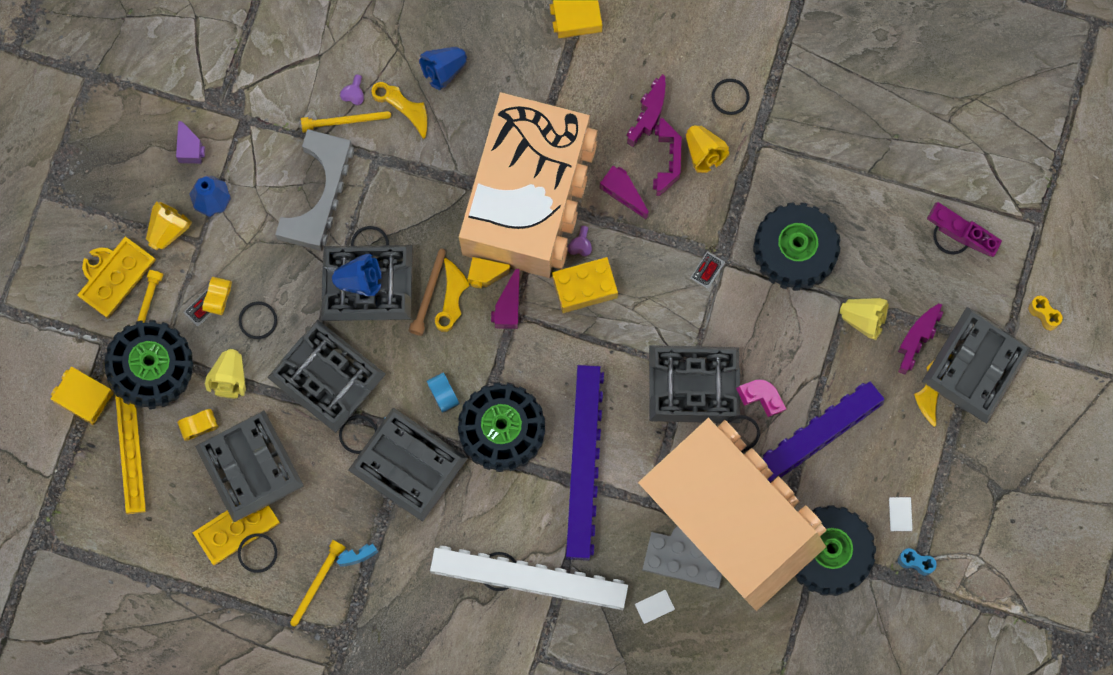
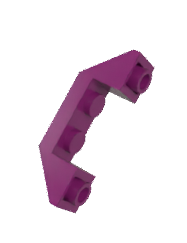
M663 118L659 119V125L655 124V136H658V142L670 143L669 154H673V161H669V172L672 173L658 172L657 178H653V190H656V196H661L678 181L681 171L682 137Z

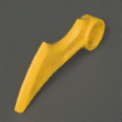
M384 82L374 84L371 91L373 99L381 103L387 101L399 110L416 127L422 139H425L427 114L424 102L415 103L408 101L401 94L399 87L390 86ZM384 88L386 94L382 97L377 96L376 90Z
M444 258L447 278L443 310L435 317V326L441 332H448L453 328L454 323L461 315L459 297L470 285L458 267L447 258ZM442 317H447L450 323L447 326H441L439 320Z
M932 361V362L926 367V368H927V372H928L929 368L931 367V365H932V363H933L934 361ZM925 385L914 396L924 417L935 427L938 392Z

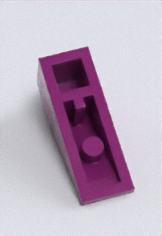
M612 166L600 182L599 189L646 220L649 211L627 172L621 167L616 168Z
M515 269L495 305V311H491V323H495V328L518 329L520 269Z

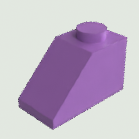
M178 121L176 151L178 162L202 164V158L205 157V146H202L198 137L182 121Z

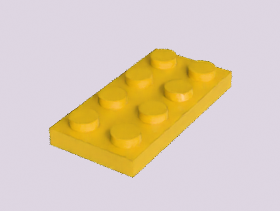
M269 505L236 522H233L227 510L192 533L212 565L215 566L237 552L244 538L256 533L265 534L279 525L280 522ZM258 537L248 539L243 544L242 548L247 544L251 543L252 541H254L255 539H257Z

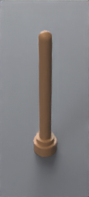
M444 249L438 251L417 318L410 324L408 331L412 334L422 336L424 333L423 321L446 254Z

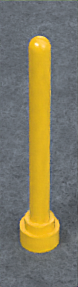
M385 111L319 120L304 117L301 118L302 132H307V129L314 130L315 127L389 119L391 113Z
M154 270L148 271L147 282L149 284L137 321L142 320L145 323L155 287L162 281L163 273Z
M332 540L330 543L329 555L291 619V626L295 627L298 625L335 558L346 549L345 546L335 540Z

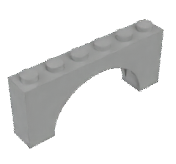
M307 129L302 148L304 153L316 158L323 166L326 175L325 189L319 202L307 213L293 218L280 217L275 235L277 240L321 251L322 246L327 244V229L331 228L333 224V217L331 216L333 210H337L339 202L337 196L338 193H342L344 186L342 179L348 173L349 165L347 163L348 159L353 156L354 147H352L351 140Z

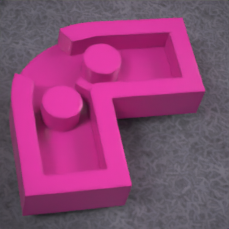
M754 380L736 388L744 406L760 400L768 417L786 410L777 389L765 380Z

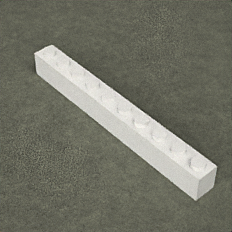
M440 546V548L434 549L430 568L432 574L618 610L624 609L628 585L624 584L625 581L613 579V582L605 581V577L594 575L593 578L586 577V574L582 572L569 574L566 573L567 570L555 568V571L548 570L545 565L536 564V567L528 566V562L524 561L512 563L509 562L508 558L497 557L496 560L489 558L490 555L478 553V556L470 555V551L459 549V552L451 551V548L447 546Z

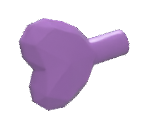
M356 74L353 83L341 90L340 97L343 101H351L355 105L362 104L364 95L359 87L362 76Z
M581 226L579 236L569 243L568 252L575 255L579 253L582 256L591 254L592 247L590 241L586 238L588 227Z

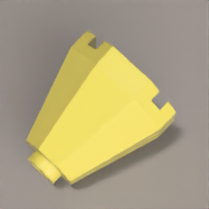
M881 298L848 299L846 303L842 304L840 314H842L844 321L865 336L877 340L882 332L880 327L882 323L885 324L889 304L887 300Z
M228 349L222 352L206 376V390L211 392L212 389L215 391V395L232 399L238 398V394L241 397L245 395L246 385L242 355L237 350Z

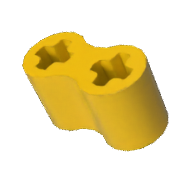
M212 276L203 302V311L223 315L232 281Z
M1036 296L1029 304L1030 314L1038 317L1046 330H1055L1061 324L1062 314L1050 306L1046 297ZM1041 304L1042 307L1037 308L1036 305ZM1054 318L1055 321L1051 323L1049 319Z
M212 409L203 410L177 422L184 441L192 440L218 428Z

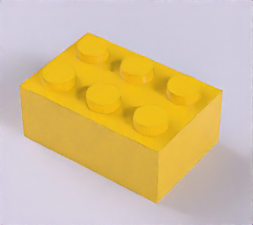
M607 257L552 272V279L562 313L618 298L617 287Z

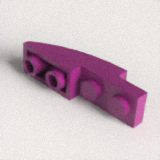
M663 74L659 79L655 78L651 84L652 90L649 94L645 93L640 101L642 103V112L636 120L638 123L635 128L631 127L626 135L628 137L627 144L632 147L635 146L643 133L648 136L652 134L655 124H657L660 118L666 87L665 75Z
M939 202L934 204L927 217V220L938 226L939 231L985 255L994 257L1002 242L1001 239L975 222L966 221Z
M938 303L925 312L911 327L902 341L898 352L904 354V358L898 370L899 373L905 375L908 370L912 371L916 361L913 359L915 353H919L922 346L921 342L926 343L929 338L933 339L936 328L933 327L936 321H940L943 311H941L942 304Z

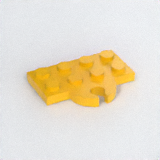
M126 236L114 251L108 248L91 250L89 253L93 257L99 258L97 265H90L89 260L86 258L83 260L82 269L89 281L77 296L107 319H109L156 261L153 256Z

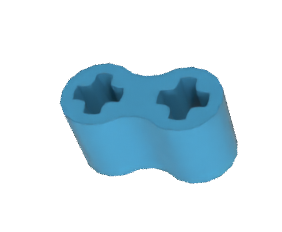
M444 372L426 381L442 413L459 405V401Z
M905 549L898 556V563L901 567L906 569L913 568L921 575L927 576L936 569L937 564L933 557L920 556L913 549ZM907 554L910 555L911 561H909L908 563L906 562L905 558ZM925 562H928V566L931 568L925 570V566L923 564Z

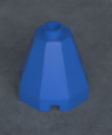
M458 47L430 50L420 55L422 58L419 59V64L425 78H431L432 82H430V85L435 89L441 90L465 66L467 55L463 49Z
M206 176L196 180L189 193L195 211L208 217L213 216L215 213L224 212L231 199L226 182L214 176Z
M365 254L337 268L332 275L333 284L340 290L365 296L376 295L381 289V284H378V279H381V270L377 259L371 258V254Z

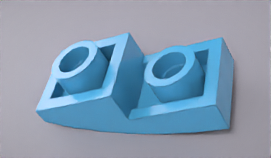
M373 543L370 546L366 544L359 549L358 555L353 550H345L338 556L339 559L336 562L340 567L358 564L377 554L378 550Z

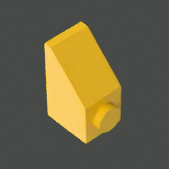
M472 257L468 283L474 288L488 287L509 274L510 265Z

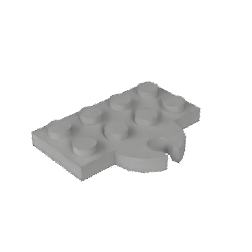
M678 526L673 530L671 536L651 532L642 571L719 589L722 574Z

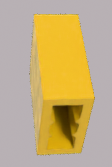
M552 0V4H549L550 14L555 17V21L552 22L553 32H557L558 39L602 32L598 0Z
M71 366L69 370L63 373L60 385L53 389L51 400L84 421L94 425L114 393L110 388Z

